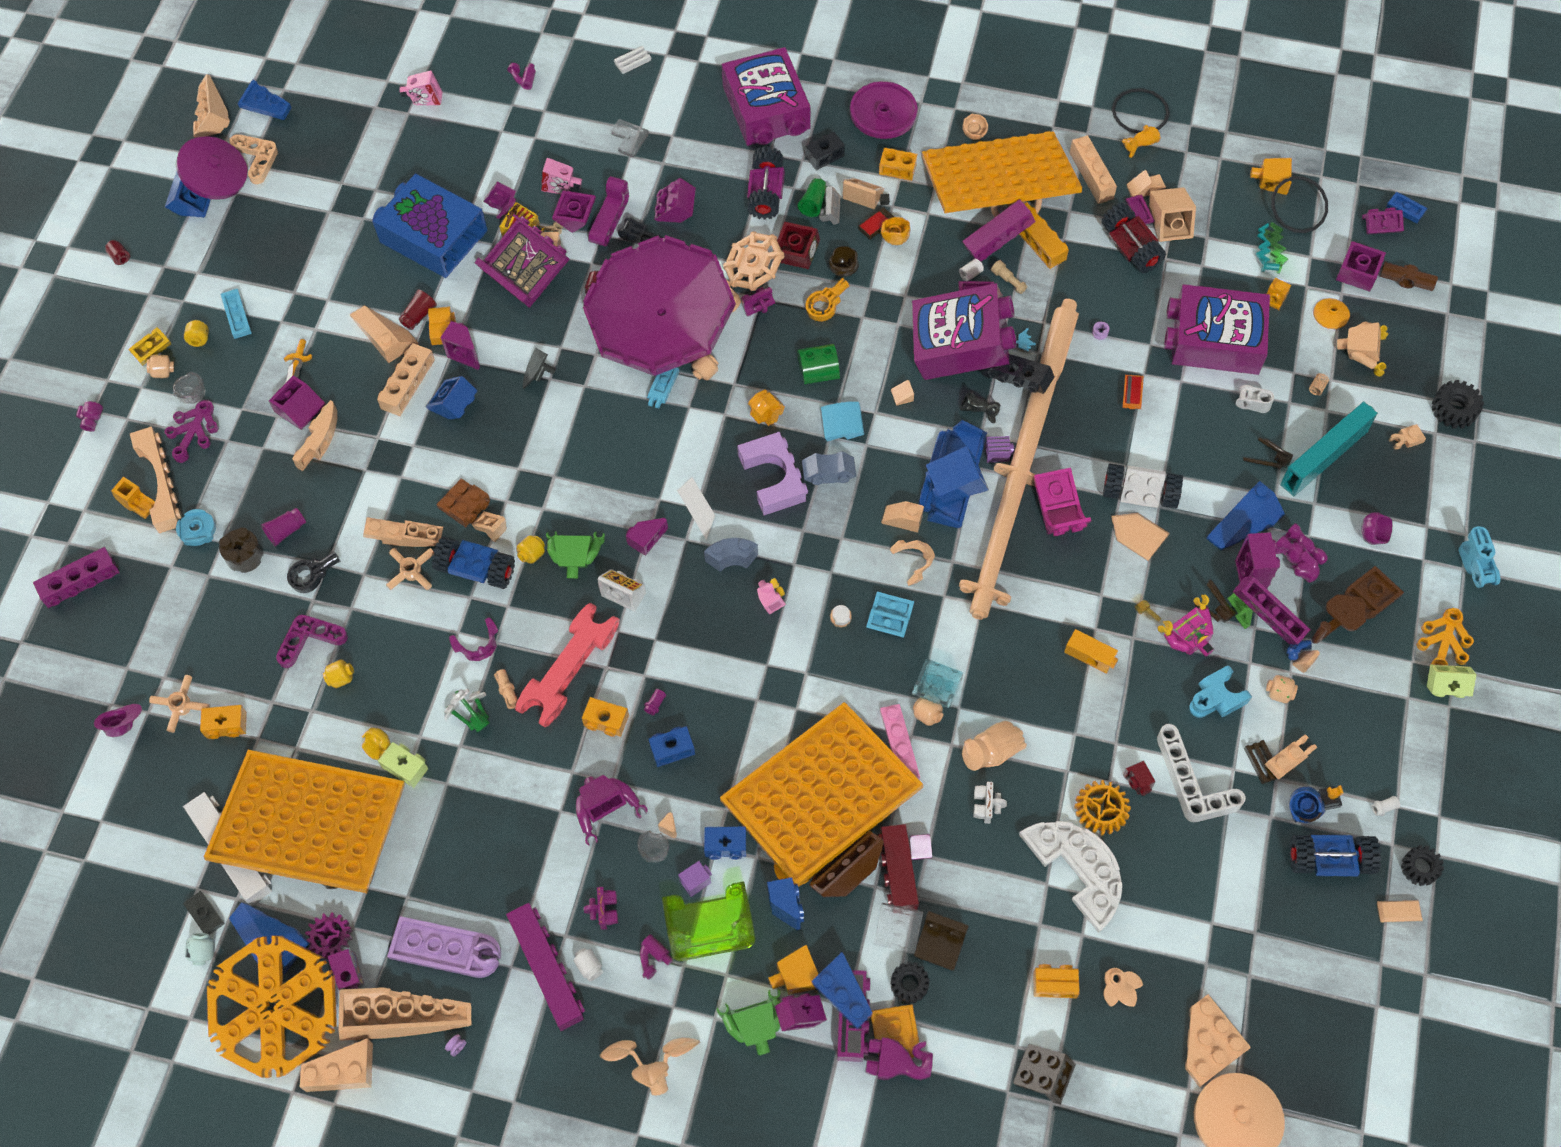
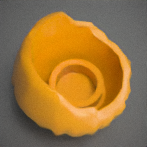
M901 217L885 220L882 223L881 235L891 245H902L910 237V223Z

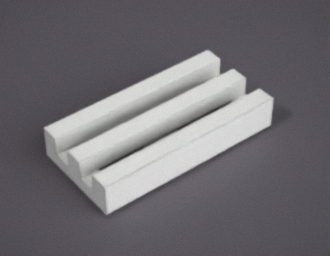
M641 46L614 59V63L621 73L624 74L651 61V56Z

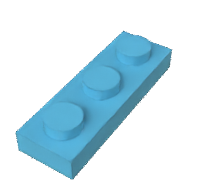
M238 289L221 293L220 295L234 339L252 334Z

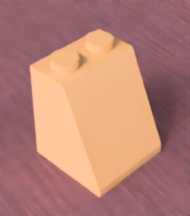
M1183 187L1150 191L1149 208L1155 220L1153 223L1158 241L1193 238L1196 206L1186 189Z

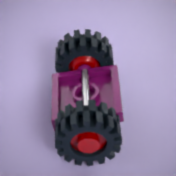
M762 147V150L758 148L753 154L752 170H750L747 210L750 215L753 214L752 217L758 216L757 219L763 218V220H766L767 217L772 219V217H776V214L778 215L779 199H782L785 170L783 167V154H781L780 150L777 151L776 148H773V150L771 147H768V149Z

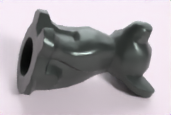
M970 391L963 398L960 410L986 412L989 421L994 424L996 423L995 417L999 414L1001 405L998 402H987L984 398L974 395L973 391Z

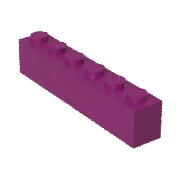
M527 903L507 913V918L560 1031L584 1020L581 1013L585 1012L581 1001H575L572 995L576 993L571 981L566 982L564 975L567 974L562 962L558 964L555 959L558 956L554 944L549 945L546 938L550 936L545 925L540 927L538 923L541 917L537 908L532 909L530 904Z

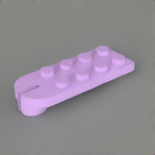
M400 916L387 957L401 962L476 978H484L491 975L499 965L497 958L501 959V948L492 936ZM482 955L489 956V957H494V958L484 959V958H482Z

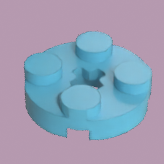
M201 509L186 512L181 520L179 519L176 524V533L187 546H199L211 542L216 531V523L213 517ZM198 524L200 528L196 531L192 530Z

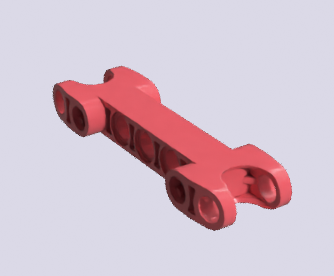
M592 603L587 604L570 625L569 632L574 634L572 639L541 682L534 678L530 680L522 691L515 710L522 714L532 706H541L543 711L539 724L543 727L549 726L558 717L567 703V697L562 695V693L594 648L597 647L600 650H604L617 631L620 619L612 616L602 624L594 623L592 620L597 607Z

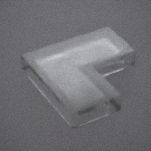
M618 119L611 130V134L624 139L618 148V152L634 158L649 135V130Z

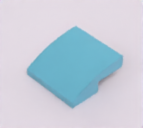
M842 402L821 407L824 435L827 441L845 437L848 440L864 435L859 402Z
M877 592L866 628L904 638L914 601Z

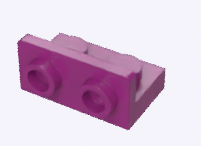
M497 181L487 193L483 202L492 208L498 209L496 218L500 219L502 215L507 214L509 208L513 207L516 198H514L516 191Z
M1387 208L1385 211L1379 212V209L1368 210V213L1362 215V219H1366L1367 235L1404 231L1402 210Z

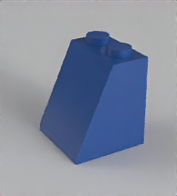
M967 446L926 464L928 470L925 472L929 482L934 484L932 491L936 499L940 498L943 503L989 490L978 462Z

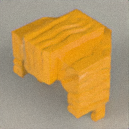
M766 389L756 393L748 402V405L751 407L750 415L758 424L765 422L768 426L778 421L779 415L783 414L785 408L782 402Z

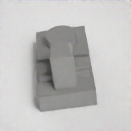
M833 186L826 188V207L821 209L819 218L822 222L831 221L835 225L839 223L841 195Z

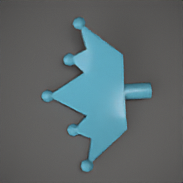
M1028 328L1018 335L1019 340L1016 341L1019 344V348L1027 352L1031 349V345H1036V343L1028 339L1031 338V336L1027 335Z

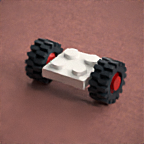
M1108 464L1103 497L1118 499L1123 487L1120 502L1158 508L1162 493L1161 506L1178 508L1182 493L1183 475L1167 473L1166 475V471L1128 465L1125 479H1123L1124 466Z

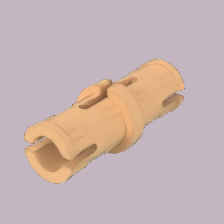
M499 670L494 674L499 686V693L503 695L507 708L513 709L518 701L514 692L515 687L509 681L506 670Z

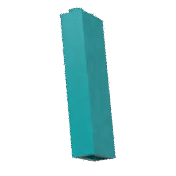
M1363 401L1288 467L1280 486L1295 497L1369 431L1378 412Z

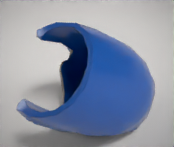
M1299 787L1290 796L1289 809L1295 822H1313L1326 812L1320 793L1312 787Z

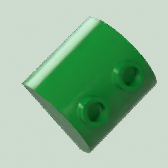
M834 344L797 350L804 384L840 379L838 357Z

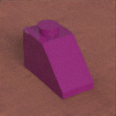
M660 518L637 522L626 533L627 545L646 556L668 530L667 520Z

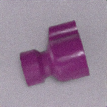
M92 401L85 402L84 406H78L76 417L82 419L80 428L89 432L95 431L97 425L95 421L101 418L103 406Z

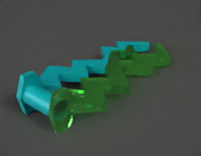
M1272 222L1270 226L1275 231L1270 233L1271 231L1266 230L1269 227L1267 223L1258 229L1260 233L1257 237L1265 242L1258 246V249L1261 251L1256 252L1255 255L1262 263V272L1274 270L1277 271V274H1280L1282 265L1289 259L1281 254L1286 251V248L1277 243L1284 237L1280 235L1283 229ZM1271 246L1275 250L1271 252V250L1267 247ZM1270 253L1271 256L1275 257L1273 259L1275 263H1267L1270 261V258L1265 255Z

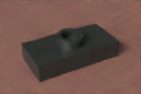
M201 890L183 903L203 933L211 935L225 924Z

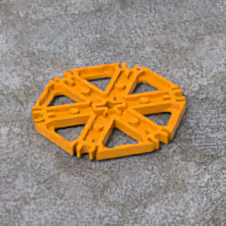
M267 936L256 938L216 966L221 968L214 970V973L218 974L219 980H209L208 983L210 985L207 986L208 1037L217 1033V1036L212 1037L210 1042L220 1040L221 1046L216 1049V1052L226 1049L220 1055L221 1057L261 1078L272 1077V1069L276 1070V1077L286 1076L326 1048L327 1046L323 1044L330 1043V1040L325 1038V1032L334 1033L335 1029L333 1027H337L335 975L326 980V977L330 976L333 971L329 970L324 973L322 967L327 961L317 963L324 957L283 936H272L271 944L267 943ZM286 950L304 959L306 967L283 984L282 952ZM251 953L256 954L258 957L259 986L233 973V966ZM318 987L324 991L325 1013L321 1018L294 1005ZM220 995H225L249 1008L224 1026L218 1023L217 999ZM279 1001L274 1006L275 1011H265L266 1009H268L267 1007H269L270 1005L269 1002L272 1003ZM284 1027L307 1038L309 1041L308 1048L292 1060H286ZM260 1029L261 1059L259 1062L254 1063L237 1054L235 1046Z

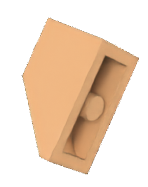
M907 501L887 505L882 524L918 533L923 518L924 506Z

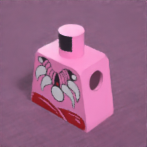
M432 71L409 76L407 78V85L400 87L401 96H410L415 105H441L443 92Z
M549 158L546 159L542 173L541 191L562 194V191H570L571 187L581 188L582 179L573 177V167Z

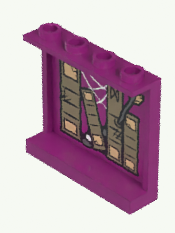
M514 214L515 223L484 260L478 257L474 263L530 308L569 261V258L565 255L567 251L560 245L557 247L553 245L554 241L547 235L543 237L541 235L542 232L536 226L530 227L528 225L530 222L523 216L519 218Z

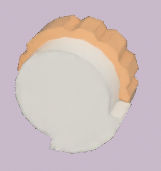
M839 605L831 611L830 619L836 627H846L851 622V611L846 606Z

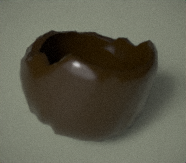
M848 246L835 248L828 262L832 273L840 277L855 274L859 267L857 252Z

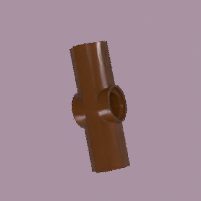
M1384 262L1380 277L1397 281L1401 287L1407 289L1415 286L1433 291L1438 280V276L1421 272L1416 266L1410 264L1403 267Z

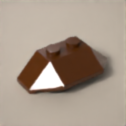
M871 831L866 832L861 838L815 873L810 882V887L822 897L847 896L876 870L884 843L883 839Z

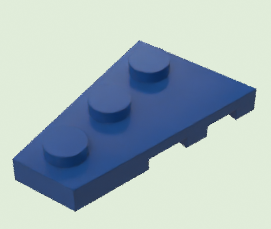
M841 952L812 980V984L858 1030L873 1015V1012L843 952Z

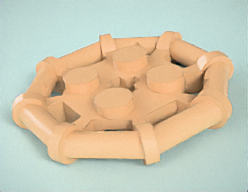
M753 231L747 237L731 245L732 249L726 262L723 264V269L726 270L732 287L747 288L755 291L757 287L771 279H775L780 262L784 258V252L781 251L777 237L774 234L766 235ZM772 246L774 252L769 253L768 248ZM754 257H756V260L753 263H751L750 260H753ZM774 259V261H773V263H772V265H771V268H770V270H769V269H768V265H769L770 261ZM737 267L738 272L735 274L733 269ZM743 277H749V282L743 281L741 279Z

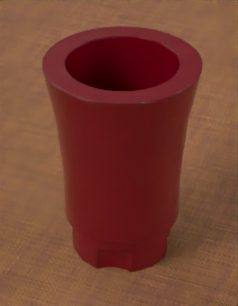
M417 290L413 299L399 317V322L409 330H413L428 314V309L437 307V303L424 291Z

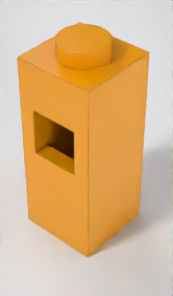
M1076 629L1068 641L1064 652L1106 674L1110 668L1114 669L1118 662V658H1116L1118 650Z

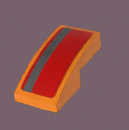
M1125 375L1123 408L1141 409L1144 376Z

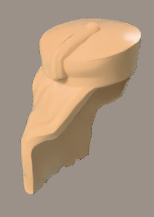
M1002 721L990 726L984 732L976 735L974 739L970 738L964 741L965 745L962 750L964 763L973 771L983 767L1001 765L1027 747L1023 731L1009 721Z

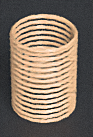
M1317 374L1309 387V391L1314 395H1321L1329 382V378L1327 379L1325 374Z

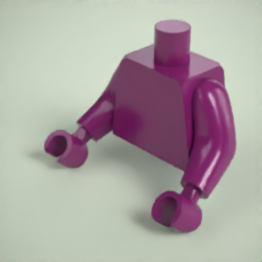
M601 775L596 779L592 776L586 778L584 786L579 789L581 795L576 800V815L583 833H586L585 842L588 846H590L588 842L590 837H595V841L598 843L597 836L592 834L591 831L593 830L591 821L594 823L627 803L631 807L634 806L635 816L639 819L642 817L638 813V809H643L646 814L648 812L645 805L639 804L640 800L626 783L615 778L608 779L605 775Z

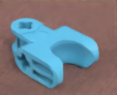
M1474 527L1468 535L1469 541L1463 542L1458 550L1465 570L1468 574L1472 575L1474 584L1478 588L1484 587L1488 583L1498 585L1501 579L1500 572L1493 559L1496 552L1489 532L1484 527Z
M1225 666L1199 682L1198 685L1202 691L1194 695L1189 705V710L1193 716L1198 718L1205 717L1215 710L1218 711L1221 717H1224L1248 704L1252 696L1247 690L1240 693H1231L1226 689L1224 683L1230 679L1234 671L1230 666Z

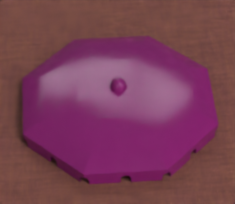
M658 235L640 242L636 249L630 246L612 253L609 260L605 259L596 276L597 282L592 283L583 300V310L601 356L653 376L710 355L736 305L717 256L711 250L693 244L689 247L684 241L665 235V238H660Z

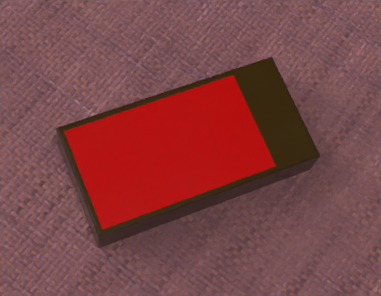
M883 207L858 226V230L870 240L881 232L882 223L894 216Z

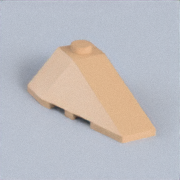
M206 74L198 88L197 102L199 104L195 110V115L198 116V119L193 124L195 138L219 134L224 128L228 127L230 122L228 111L210 75Z
M365 305L350 314V317L388 363L403 355L412 343L419 345L408 330Z

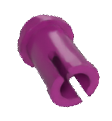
M655 689L649 702H646L644 705V710L648 714L655 715V713L659 712L658 708L666 697L665 692Z

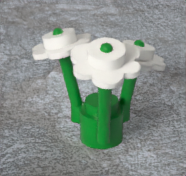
M468 688L465 690L460 689L452 695L451 704L446 706L444 719L448 720L453 714L465 723L471 731L475 729L478 733L490 723L488 721L489 716L485 713L479 700L485 697L486 693L472 692L469 695V699L465 700L464 697L470 691ZM458 701H461L472 715L469 718L471 722L455 711L460 705ZM476 702L479 709L477 713L469 705L470 703Z

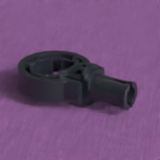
M335 551L321 560L316 557L311 560H300L294 563L288 570L287 581L295 591L309 593L318 587L322 578L327 576L326 570L341 562V560L338 559L339 557ZM303 570H309L311 576L309 580L304 582L303 585L298 583L296 572L301 573Z

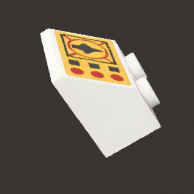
M609 570L598 578L602 597L634 612L646 594L643 582L638 579L633 580L621 571Z

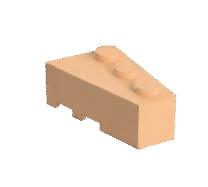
M367 1038L302 1064L300 1088L306 1092L372 1088L373 1043Z

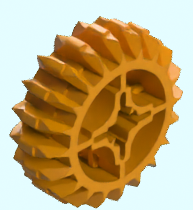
M1101 780L1100 785L1096 781H1093L1092 786L1086 784L1085 790L1081 789L1079 791L1080 795L1075 799L1078 802L1074 805V808L1078 810L1075 815L1076 817H1081L1079 823H1086L1085 829L1092 827V833L1100 830L1101 836L1104 835L1105 830L1109 835L1113 833V829L1119 831L1120 826H1125V820H1128L1130 816L1127 812H1130L1131 807L1127 805L1129 799L1124 798L1125 791L1119 793L1120 787L1116 786L1113 788L1112 781L1108 785H1105L1104 780ZM1098 794L1103 795V797L1101 798H1090L1091 796ZM1110 798H1111L1112 800H1114V802L1116 803V805H1113V804L1110 802ZM1103 801H1105L1104 810L1100 814L1101 805L1103 804ZM1087 807L1095 813V818L1089 813ZM1104 817H1116L1109 821H1101Z

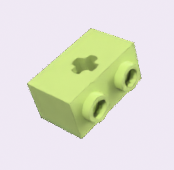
M1430 664L1427 688L1433 695L1438 697H1444L1445 695H1453L1457 698L1473 696L1477 674L1471 667Z
M392 742L378 762L384 770L414 788L428 770L425 764L426 760L419 754H415V756L411 754L410 750L403 744L398 746Z

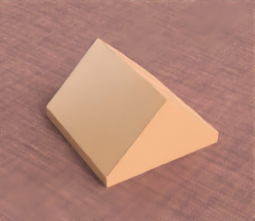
M849 178L844 180L843 199L875 209L885 188L856 178Z

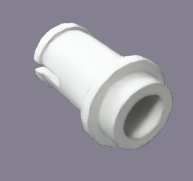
M1392 796L1383 801H1374L1371 808L1376 816H1384L1386 812L1400 808V802L1396 796Z

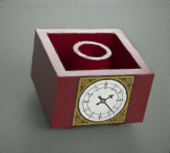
M784 222L777 239L781 251L784 252V258L780 263L809 269L820 242L818 229Z

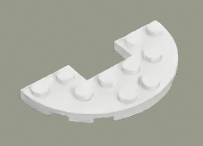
M1042 822L1021 831L1019 836L1045 867L1059 856H1062L1086 885V888L1075 895L1072 901L1098 933L1102 931L1113 918L1122 893L1120 869L1109 847L1088 829L1084 830L1068 822Z

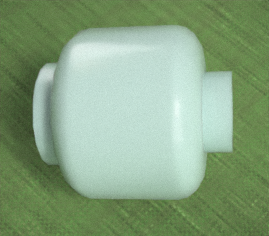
M192 934V937L186 940L185 958L193 961L192 965H205L206 961L213 958L214 939L209 937V934Z

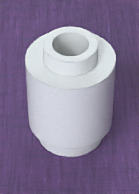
M583 948L575 954L576 958L573 961L583 977L587 978L588 981L595 980L603 973L602 965L591 949L586 950V948Z

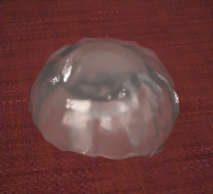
M194 372L181 376L173 384L174 397L184 404L200 402L206 392L203 379Z

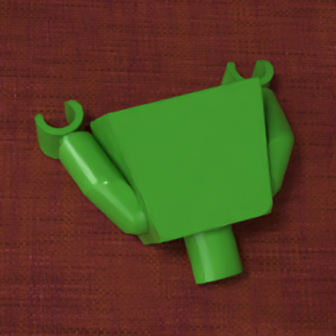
M555 531L554 536L550 537L549 533H546L548 540L547 552L554 563L558 564L559 567L567 568L568 579H578V568H587L594 561L601 545L605 542L604 533L602 537H597V532H594L593 538L591 536L558 535L557 531Z
M777 989V996H772L769 990L768 1000L732 1011L725 1004L727 1010L724 1013H721L718 1007L716 1009L718 1015L722 1018L727 1032L738 1042H745L746 1046L755 1044L758 1055L770 1052L767 1040L775 1038V1032L780 1030V1023L775 1010V1006L781 1003L780 989Z

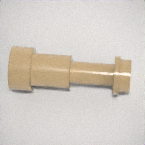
M1001 260L997 261L991 268V271L996 276L999 275L1006 282L1009 281L1016 287L1017 293L1022 294L1027 289L1026 283L1018 281Z

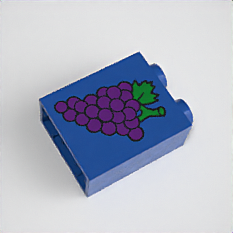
M414 174L407 183H401L395 190L394 198L386 207H379L373 216V224L380 243L444 278L450 275L488 231L483 210L480 207L417 174Z

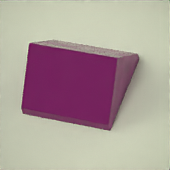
M562 191L552 219L571 233H574L586 225L596 196Z

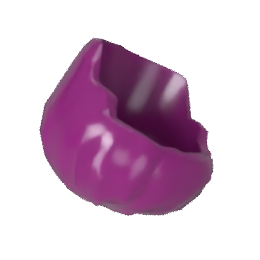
M1378 512L1368 514L1363 519L1361 527L1363 540L1370 545L1387 544L1392 534V519Z

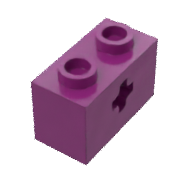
M807 993L797 998L794 995H789L782 998V1002L775 1006L782 1031L814 1028L827 1020L819 995L810 996Z

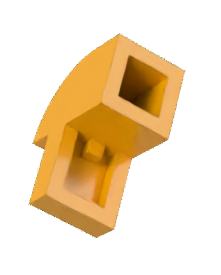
M122 477L111 490L115 499L129 511H134L144 519L150 515L149 509L153 508L155 501L141 493L139 486L130 480Z

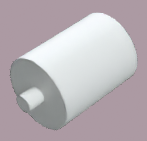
M974 259L960 268L959 273L962 279L969 281L983 272L982 262Z

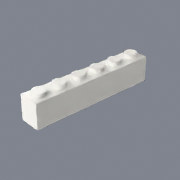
M203 792L183 807L209 845L222 812H219L217 809L219 804L213 796L209 798ZM221 864L244 900L250 906L272 892L268 886L271 884V881L265 873L261 875L259 871Z

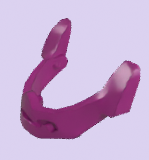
M490 617L485 619L489 634V642L485 647L479 646L477 651H469L452 635L449 637V641L454 652H462L470 661H481L491 656L497 647L494 635L498 632L493 620Z

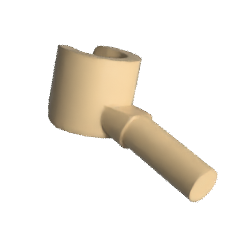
M557 222L553 226H541L545 230L559 232V235L562 233L561 229H563V226Z

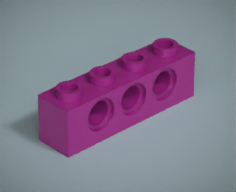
M103 547L34 581L33 584L41 601L47 608H50L88 588L94 587L106 579L112 578L120 572L112 555Z
M1245 577L1233 590V593L1288 644H1299L1310 631L1297 616L1255 577Z

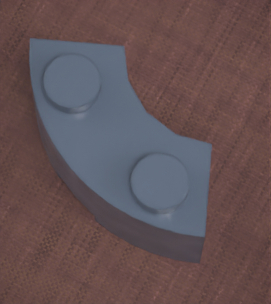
M843 451L830 455L815 453L802 460L804 480L812 482L814 485L838 482L847 483L850 479L857 476L854 457Z
M743 538L720 540L704 551L705 562L720 572L732 565L748 568L758 556V544Z

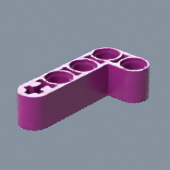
M612 176L607 180V197L588 237L589 242L602 246L608 245L629 200L628 182Z

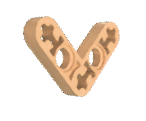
M233 135L229 141L231 145L241 153L256 156L248 171V177L253 184H261L264 182L278 154L276 144L272 141L245 135ZM253 144H257V145H258V146H257L256 148H254V149H251V148H250V146L253 145ZM263 160H266V161H267L266 164H264V165H259V163H260L261 161H263Z

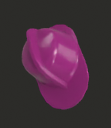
M130 704L116 710L104 712L95 719L94 726L99 730H103L108 737L122 736L131 730L133 721L142 712V707L138 704Z

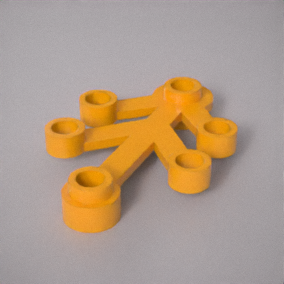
M1457 608L1447 609L1443 613L1442 618L1426 621L1421 627L1423 633L1431 634L1435 628L1446 625L1445 631L1427 638L1422 637L1416 643L1419 650L1425 651L1430 645L1441 641L1437 658L1431 662L1432 665H1448L1445 658L1449 645L1456 654V663L1464 665L1469 660V655L1463 651L1462 647L1470 648L1474 643V639L1462 625L1463 614ZM1454 628L1461 637L1460 644L1453 634Z

